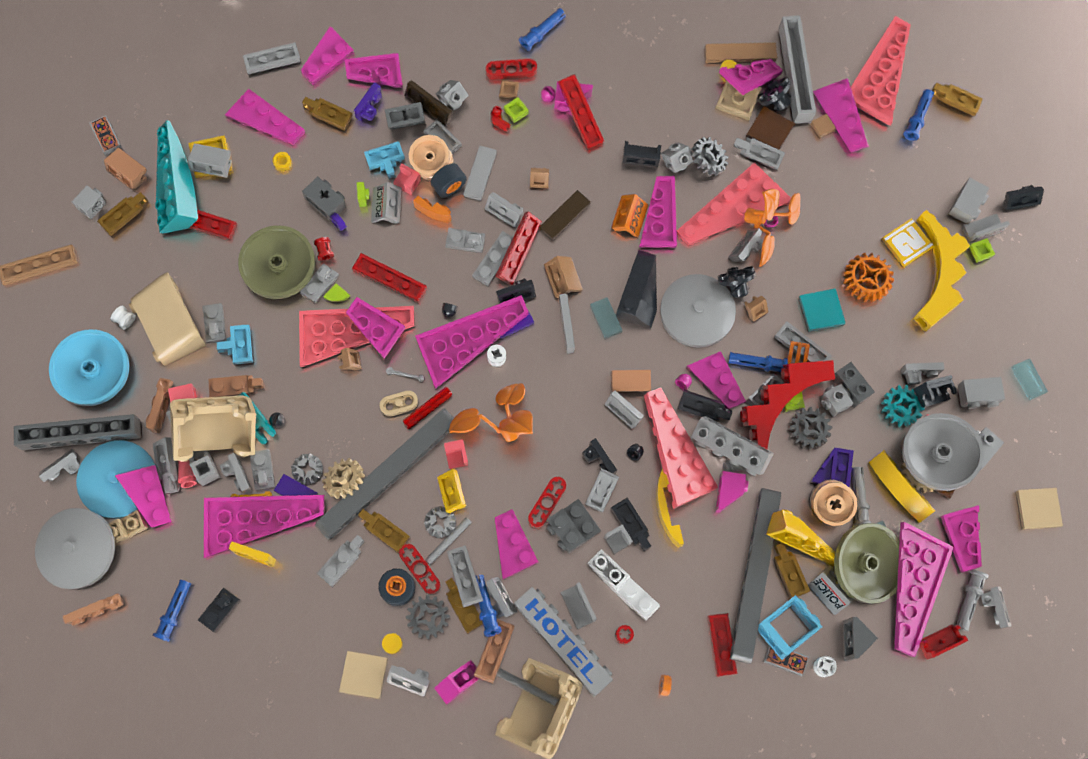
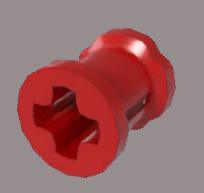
M321 237L314 240V245L318 250L317 258L319 261H327L334 257V253L330 249L329 243L331 241L329 237Z

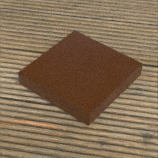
M763 106L747 132L746 137L753 138L780 150L795 123Z

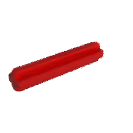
M444 387L403 419L404 425L410 429L450 398L452 392L449 388Z

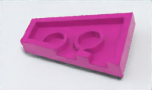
M330 26L302 67L301 73L312 85H315L343 63L344 59L352 56L354 50Z
M398 53L344 59L347 79L403 88Z
M772 59L752 62L751 65L747 66L738 64L730 69L721 67L719 73L737 91L744 95L780 76L783 69Z
M356 297L346 311L349 318L385 359L404 331L405 326Z
M721 351L686 366V369L690 373L692 372L698 378V381L705 385L718 401L725 404V408L731 410L746 402Z
M155 465L115 475L150 528L171 523Z
M979 505L940 516L949 542L954 547L953 553L961 573L982 567L981 543L979 542L980 522H978Z

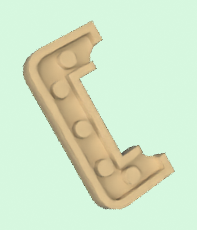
M168 272L160 275L130 298L131 303H129L134 314L137 313L155 350L152 352L157 362L161 361L164 366L207 346L180 296L181 294L175 281Z
M249 397L176 399L170 402L174 461H188L193 457V451L233 449V452L240 457L255 455L256 412Z
M528 658L522 667L523 678L527 680L526 682L558 698V703L554 706L522 690L511 718L505 717L498 722L495 735L546 759H551L557 751L581 694L582 683L570 674Z

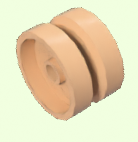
M421 136L410 147V163L415 171L420 173V177L427 181H431L433 175L439 169L454 162L448 146L438 136Z
M825 480L817 484L810 496V506L814 514L825 524L839 526L849 522L855 515L858 507L857 498L853 490L837 480ZM831 501H836L834 505L830 504Z

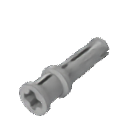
M853 467L851 472L853 492L857 498L858 506L855 513V522L853 523L856 526L858 524L871 523V521H869L868 513L870 505L866 500L864 468Z
M977 570L970 571L972 575L969 584L965 587L967 593L956 624L964 631H969L979 596L984 593L982 589L985 579L989 577L986 573Z

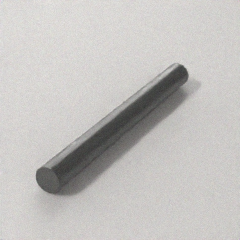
M499 668L497 676L554 706L558 703L559 699Z

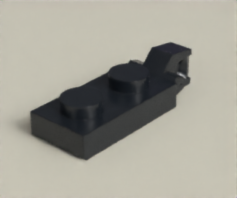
M685 389L678 405L680 410L701 417L707 416L712 420L719 421L720 417L730 420L732 416V410L724 408V403Z
M625 498L612 506L610 509L620 525L623 524L633 544H639L644 552L650 549L651 544L647 539L650 536L648 529L630 500Z

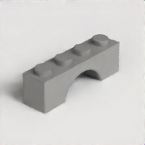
M168 411L166 414L171 423L170 411ZM193 451V457L189 459L197 482L204 486L220 478V474L209 451Z

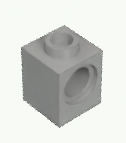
M88 186L72 201L74 206L90 219L106 204L102 198L103 194L98 189H91Z

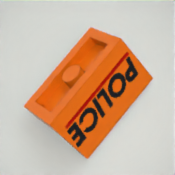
M636 194L622 195L611 228L615 231L627 230L634 237H639L649 204Z

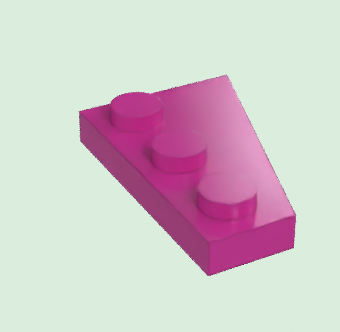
M513 509L496 516L495 525L502 579L504 580L537 564L538 560Z

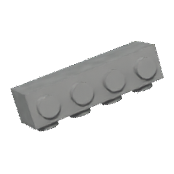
M707 416L700 418L691 438L696 440L695 443L697 445L713 449L712 453L719 457L724 455L729 458L731 464L744 466L746 468L745 471L754 476L764 474L774 454Z

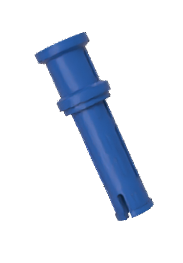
M558 8L540 25L532 27L529 33L519 38L521 46L525 50L530 51L536 42L542 41L543 35L566 18V14H563L565 12Z
M923 90L914 116L910 117L908 128L903 133L906 139L911 141L919 139V132L925 125L924 117L934 96L932 90Z
M730 352L728 364L762 368L766 372H781L783 365L787 364L788 358H772L771 355L765 358Z
M476 575L475 577L483 599L482 602H479L481 610L479 618L484 624V636H494L502 631L497 623V612L492 608L484 575H479V581Z
M179 580L166 613L162 617L160 616L159 620L161 622L156 633H153L152 636L170 642L171 639L169 637L174 626L178 624L176 618L192 585L191 583ZM180 592H182V593H181V596H180V598H179V600H178V602H177V605H176V607L174 608V606H175V604H176V601H177V599H178V597H179V595H180Z

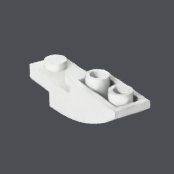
M602 549L587 563L607 586L644 620L647 621L660 607Z

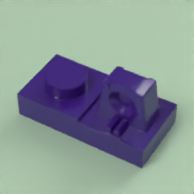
M374 82L355 107L356 119L362 121L365 118L372 121L376 116L377 110L373 106L382 97L381 87Z

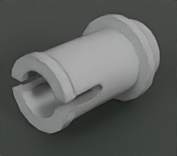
M729 460L723 463L724 471L738 472L746 470L744 466H735Z

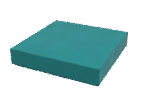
M836 288L799 296L808 332L845 325L846 322Z

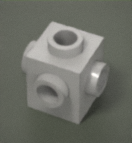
M449 80L442 84L439 88L440 90L436 93L439 101L453 110L459 108L462 102L469 96L461 83L455 80Z
M679 142L671 144L668 149L661 153L666 168L675 173L686 169L693 162L690 147Z
M834 384L824 390L825 393L821 396L823 407L829 410L832 417L845 411L853 404L849 391L842 384L836 387Z

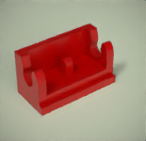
M951 624L922 638L920 648L926 659L934 658L967 642V637L959 632L961 627Z

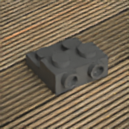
M579 499L566 508H562L546 520L547 530L551 535H556L559 540L557 544L563 552L567 551L568 554L601 532Z

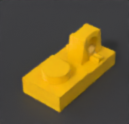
M451 469L438 476L437 479L446 512L451 513L466 507L457 470Z

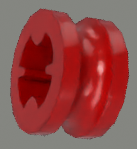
M622 625L616 630L615 637L619 643L627 644L633 639L634 631L630 626ZM620 630H628L630 638L628 640L626 638L621 639L619 636L621 635L619 633Z

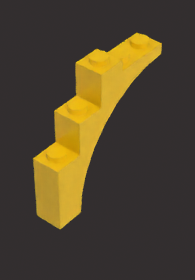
M925 210L916 222L934 245L932 250L936 266L935 282L928 301L913 318L925 332L964 300L960 292L953 289L952 286L967 273L963 265L957 262L956 259L970 247L966 238L958 232L951 236L948 229L943 227L937 221L935 215L928 210Z

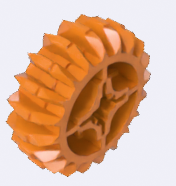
M863 253L861 257L856 255L854 259L848 262L849 265H846L844 268L843 277L845 279L843 284H848L846 290H852L850 295L856 294L857 300H860L862 297L864 303L869 299L871 302H875L876 299L881 300L892 289L893 285L891 284L894 282V278H892L894 272L889 271L891 265H885L886 259L883 261L879 260L880 255H877L876 258H874L873 253H870L868 256L866 253ZM856 268L859 270L860 277L858 280L855 277ZM879 275L881 276L882 280L881 287H879V282L877 280V277Z

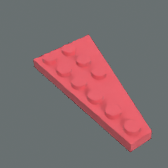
M896 16L851 86L857 108L889 126L893 122V113L896 106V97L899 90L902 65L911 25Z
M754 162L677 230V235L690 246L718 232L721 233L730 227L745 223L744 216L747 208L765 210L762 192L768 189H777L780 192L778 207L785 204L788 205L791 197Z
M414 306L374 307L403 324L405 329L415 326ZM348 309L299 311L300 367L340 354L342 349H353L370 343L347 315L346 311Z
M662 388L646 393L644 399L649 417L652 418L654 424L652 430L653 434L657 436V449L663 472L667 475L669 481L667 485L668 491L673 496V509L717 489L716 482Z

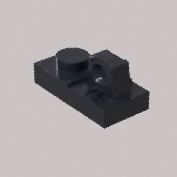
M1030 185L1023 186L1019 190L1008 191L1005 195L1003 207L1007 211L1041 205L1044 189L1042 186L1034 187Z
M525 278L515 281V285L496 291L499 304L521 295L524 301L536 297L532 280L527 281Z
M595 438L590 441L589 447L582 452L585 460L590 463L598 459L600 470L604 469L615 475L617 468L598 440Z
M223 587L199 617L198 621L215 633L240 599Z

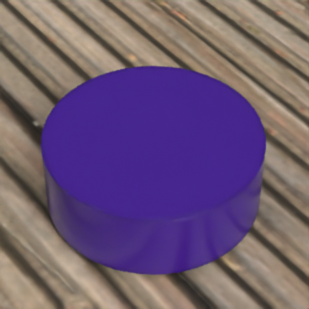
M336 212L330 216V220L339 231H343L347 227Z

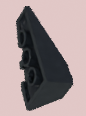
M638 249L617 309L616 317L651 329L657 313L656 255Z

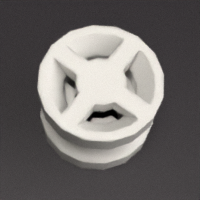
M119 306L111 315V321L118 323L119 327L123 330L128 329L136 318V315L128 312L124 306Z
M492 345L488 349L487 359L489 364L494 367H500L505 363L506 350L504 347Z
M823 656L815 660L813 668L818 676L828 677L836 672L837 664L832 657Z

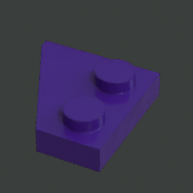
M834 447L811 480V484H819L825 480H837L850 488L854 450Z

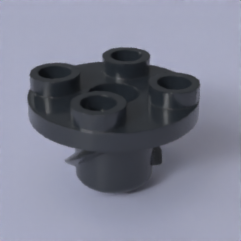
M783 77L778 81L773 79L767 83V88L756 97L763 106L772 103L774 110H784L791 103L792 96L786 93L791 87V82L787 77Z
M754 266L739 270L738 267H732L727 269L728 273L718 275L719 284L730 286V295L734 298L747 296L750 289L747 282L756 277Z

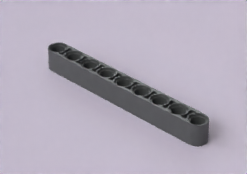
M445 408L438 412L362 480L363 484H358L359 490L354 489L353 495L348 493L346 498H342L315 524L318 530L328 540L336 536L358 516L362 509H366L450 433L449 427L454 417Z
M761 488L732 641L730 659L751 664L754 655L774 538L766 535L772 514L779 511L781 492Z

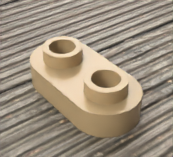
M404 391L386 396L380 402V410L385 416L389 417L412 411L418 405L417 395L412 391ZM407 399L412 400V403L407 405L405 404V401ZM388 405H393V409H386Z

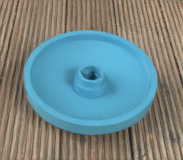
M82 330L69 335L55 348L49 362V377L54 389L67 401L81 406L99 405L110 400L122 389L129 374V358L125 348L114 336L100 330Z
M117 440L101 444L84 458L79 467L76 480L79 497L89 510L99 514L101 517L122 519L138 509L115 475L153 465L156 466L150 454L135 443Z

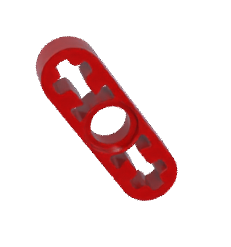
M533 59L491 61L486 65V76L491 80L529 78L537 73V62ZM528 65L532 68L530 71L527 68ZM509 66H514L517 70L510 73L506 69ZM492 68H495L496 73H492Z
M557 476L550 480L528 516V522L531 527L536 529L543 527L566 490V481L562 477ZM559 481L561 482L562 489H557L555 495L558 497L555 498L551 494L554 489L553 483L557 484ZM545 497H549L553 501V505L549 508L544 507L541 503ZM537 507H539L542 511H544L540 517L542 522H537L535 524L533 523L534 519L532 518V516L538 515L540 510L537 509Z
M412 544L403 545L399 550V556L422 589L429 595L438 593L441 588L440 581L421 554ZM404 550H413L412 556L414 557V559H416L417 557H419L420 559L414 561L412 565L409 566L408 563H411L412 561L408 556H406L405 558L403 557V555H405ZM417 564H423L426 567L422 575H417L414 572ZM428 573H431V576H428L431 582H437L435 584L436 589H426L428 583L425 579L423 582L420 579L425 578Z

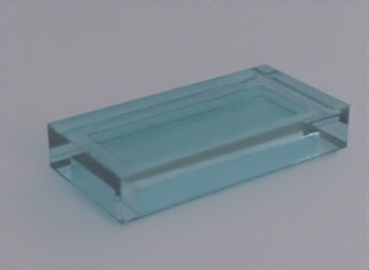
M608 297L590 304V308L605 339L622 333L623 330Z
M1030 358L1011 367L1029 401L1048 392Z

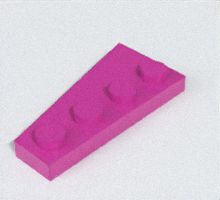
M848 78L814 90L813 93L850 152L853 153L869 147Z
M250 89L225 114L226 118L230 120L234 119L239 121L240 124L256 128L259 132L268 133L272 137L293 146L305 134V130Z
M656 176L639 247H677L675 176Z

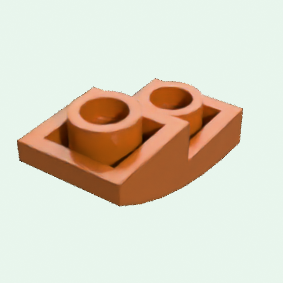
M419 195L413 200L414 208L424 215L437 221L451 222V211L445 205L441 206L436 202L432 206L426 198L422 199Z

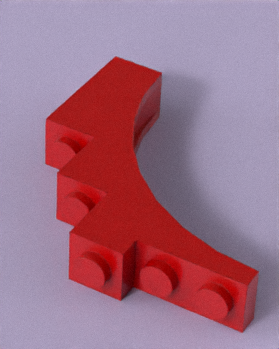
M833 360L783 365L781 377L784 380V384L762 386L761 400L764 401V405L744 406L742 411H740V420L743 422V425H751L749 430L750 440L768 450L770 433L784 406L807 387L820 382L834 380Z

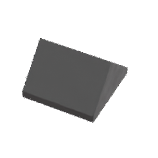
M858 617L843 620L844 661L858 659L878 639Z

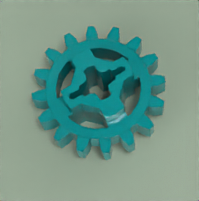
M900 385L895 389L892 387L889 393L884 395L885 399L881 404L886 405V407L882 409V412L888 413L885 418H892L891 424L897 421L899 427L903 423L908 427L923 416L920 412H923L925 408L921 407L914 390H908V385H905L903 389ZM896 396V398H894L895 402L891 404L892 398ZM915 408L914 413L911 416V409Z

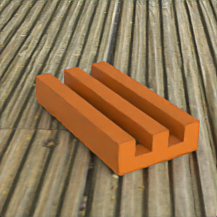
M790 341L787 364H791L794 346H797L795 363H799L802 347H805L802 363L807 362L810 344Z

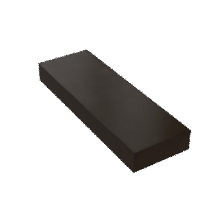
M410 80L407 83L404 96L413 103L421 102L426 113L445 127L449 125L453 111L414 81Z
M577 190L539 226V229L553 241L591 204V201Z

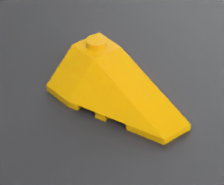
M785 509L772 514L766 535L834 566L835 551L800 518Z

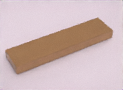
M776 42L705 44L706 63H723L725 60L756 62L772 59L775 62L777 61Z
M72 244L0 265L1 283L7 285L78 264L74 246Z

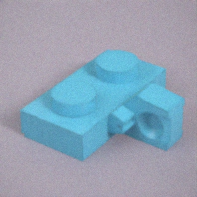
M399 141L364 152L369 169L380 168L381 171L386 170L388 179L396 177L393 167L397 166L396 162L405 160Z
M250 325L230 326L231 337H228L227 341L216 342L218 353L228 352V355H232L234 365L253 363Z

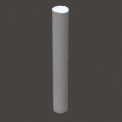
M466 517L425 561L431 565L472 522Z

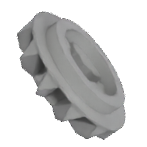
M310 453L301 454V456L295 458L291 466L294 479L304 485L315 483L323 473L322 462L317 456ZM309 461L310 468L314 470L308 471L305 477L304 470L299 467H305Z
M442 506L432 508L426 514L425 528L434 537H446L455 529V515L453 512H446L445 507ZM435 515L441 519L446 518L443 522L445 529L440 525H434L437 522Z

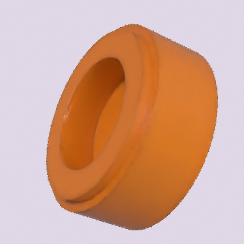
M662 674L659 682L660 695L668 696L670 694L672 685L670 675Z

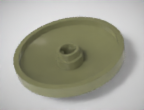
M269 226L256 231L245 241L239 253L238 267L245 284L254 293L265 298L282 299L295 295L309 283L315 270V255L310 242L299 231L287 226Z
M876 523L858 524L850 528L842 536L836 548L834 568L837 580L848 596L862 603L875 604L886 601L897 592L899 539L890 529Z

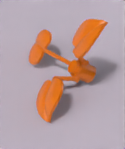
M768 189L762 192L765 202L764 211L747 208L744 221L754 224V228H759L766 234L762 243L761 259L758 267H762L770 260L775 245L774 236H771V233L760 225L764 224L766 220H771L773 216H789L788 223L794 224L800 215L799 193H795L791 197L787 213L775 212L780 200V192L777 189Z
M512 384L502 388L497 393L495 400L497 404L505 405L507 419L500 421L499 427L484 415L479 414L478 409L470 408L461 411L454 417L450 424L449 432L465 433L472 431L479 425L480 419H483L498 434L502 433L507 442L516 440L519 434H533V416L531 412L519 410L511 415L509 410L510 404H518L524 398V384Z

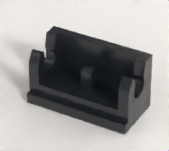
M625 141L622 163L658 167L661 145L655 148L630 145L629 141Z
M952 375L926 381L913 389L922 408L950 400L948 388L951 389L953 395L957 394V389L952 381Z

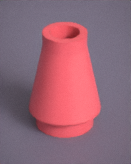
M189 460L184 462L178 461V483L183 488L195 486L197 479L191 469Z

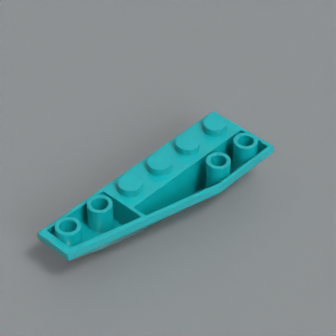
M168 120L157 130L155 208L158 215L159 233L162 234L188 229L198 220L191 171L179 138L171 122Z

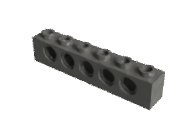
M134 414L14 426V446L21 450L141 439L140 419Z

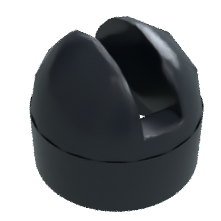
M443 303L442 314L445 317H453L457 312L458 306Z
M275 412L269 417V423L273 428L279 429L285 425L286 420L283 414ZM278 416L277 422L274 424L275 418Z
M637 443L632 444L627 449V455L634 461H638L644 454L643 447Z

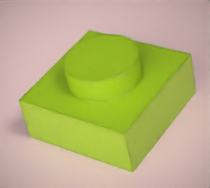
M519 97L504 106V111L514 123L529 114V110Z
M357 182L359 207L367 206V200L370 199L369 188H365L364 182Z
M988 238L975 242L969 247L976 263L995 255Z
M802 391L784 406L785 412L805 408Z

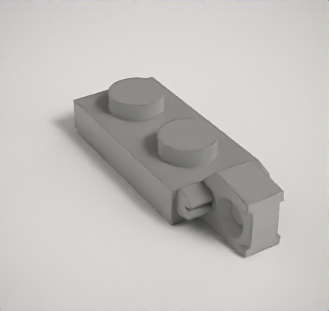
M737 138L733 145L741 149L740 153L745 157L775 170H778L785 155V152L753 138H747L746 141Z
M165 437L152 444L159 480L164 485L165 493H176L179 491L176 463L173 460L171 437Z
M358 535L351 542L347 540L317 574L333 587L359 558L361 553L359 548L365 541Z

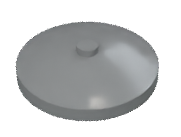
M702 274L687 275L674 281L665 291L660 305L661 321L668 334L679 343L695 348L708 347L721 341L732 328L736 315L734 299L727 287L720 285L717 279Z
M939 413L925 416L911 426L904 438L902 453L908 471L917 481L932 489L949 491L967 485L979 473L984 461V447L980 436L968 422L954 415Z
M81 508L66 509L52 516L40 530L35 545L36 563L41 574L53 585L65 589H81L96 583L109 569L115 552L113 532L106 520L93 511Z

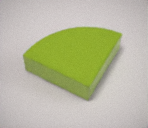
M336 283L323 297L329 302H344L351 296Z

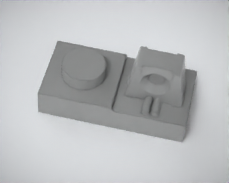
M492 192L484 209L515 228L520 221L524 208L516 203L510 204L507 200Z
M449 228L446 248L483 253L485 234Z
M759 228L749 229L729 255V258L733 262L745 261L750 256L751 250L755 252L760 251L763 243L760 236L763 232Z
M323 263L300 293L314 304H317L339 277V274Z
M222 303L202 306L206 343L226 341Z
M944 362L905 364L900 369L901 375H906L908 385L920 384L921 375H927V378L937 377L944 370Z
M71 449L39 472L41 480L43 482L48 479L49 481L54 480L60 475L59 471L62 468L71 475L78 471L80 464L76 459L77 453Z
M270 450L255 451V455H249L255 491L275 488Z
M235 453L228 455L229 460L220 465L223 475L227 477L235 474L236 480H234L238 491L242 490L244 494L253 492L238 456Z
M496 577L487 581V591L497 601L492 606L497 612L496 619L503 616L506 618L517 613L500 578Z
M993 587L990 592L981 595L983 605L996 606V613H993L996 625H1000V628L1011 627L1001 587Z
M392 665L388 673L387 683L425 697L429 685V672L418 668L415 674H411V672L402 667Z

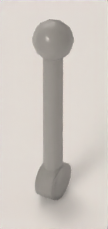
M392 367L386 369L388 375L396 374L418 379L420 382L425 380V376L422 374L418 376L395 371Z

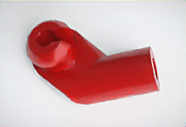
M494 106L490 113L492 123L507 132L511 124L503 120L501 107Z

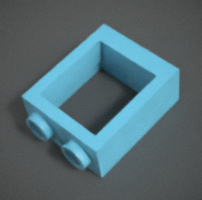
M795 595L759 624L758 632L780 659L783 660L818 632L822 626L818 617L811 614L807 609L806 603ZM791 607L810 631L789 647L770 623Z

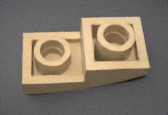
M139 510L109 523L115 544L149 528Z

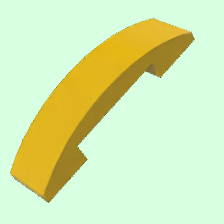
M885 450L869 461V464L889 491L919 523L936 511L896 467L897 464Z
M662 468L656 485L657 512L670 540L677 547H682L684 542L680 524L671 525L664 491L668 490L667 485L669 481Z

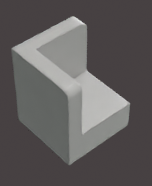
M623 524L604 536L613 554L618 553L633 542Z

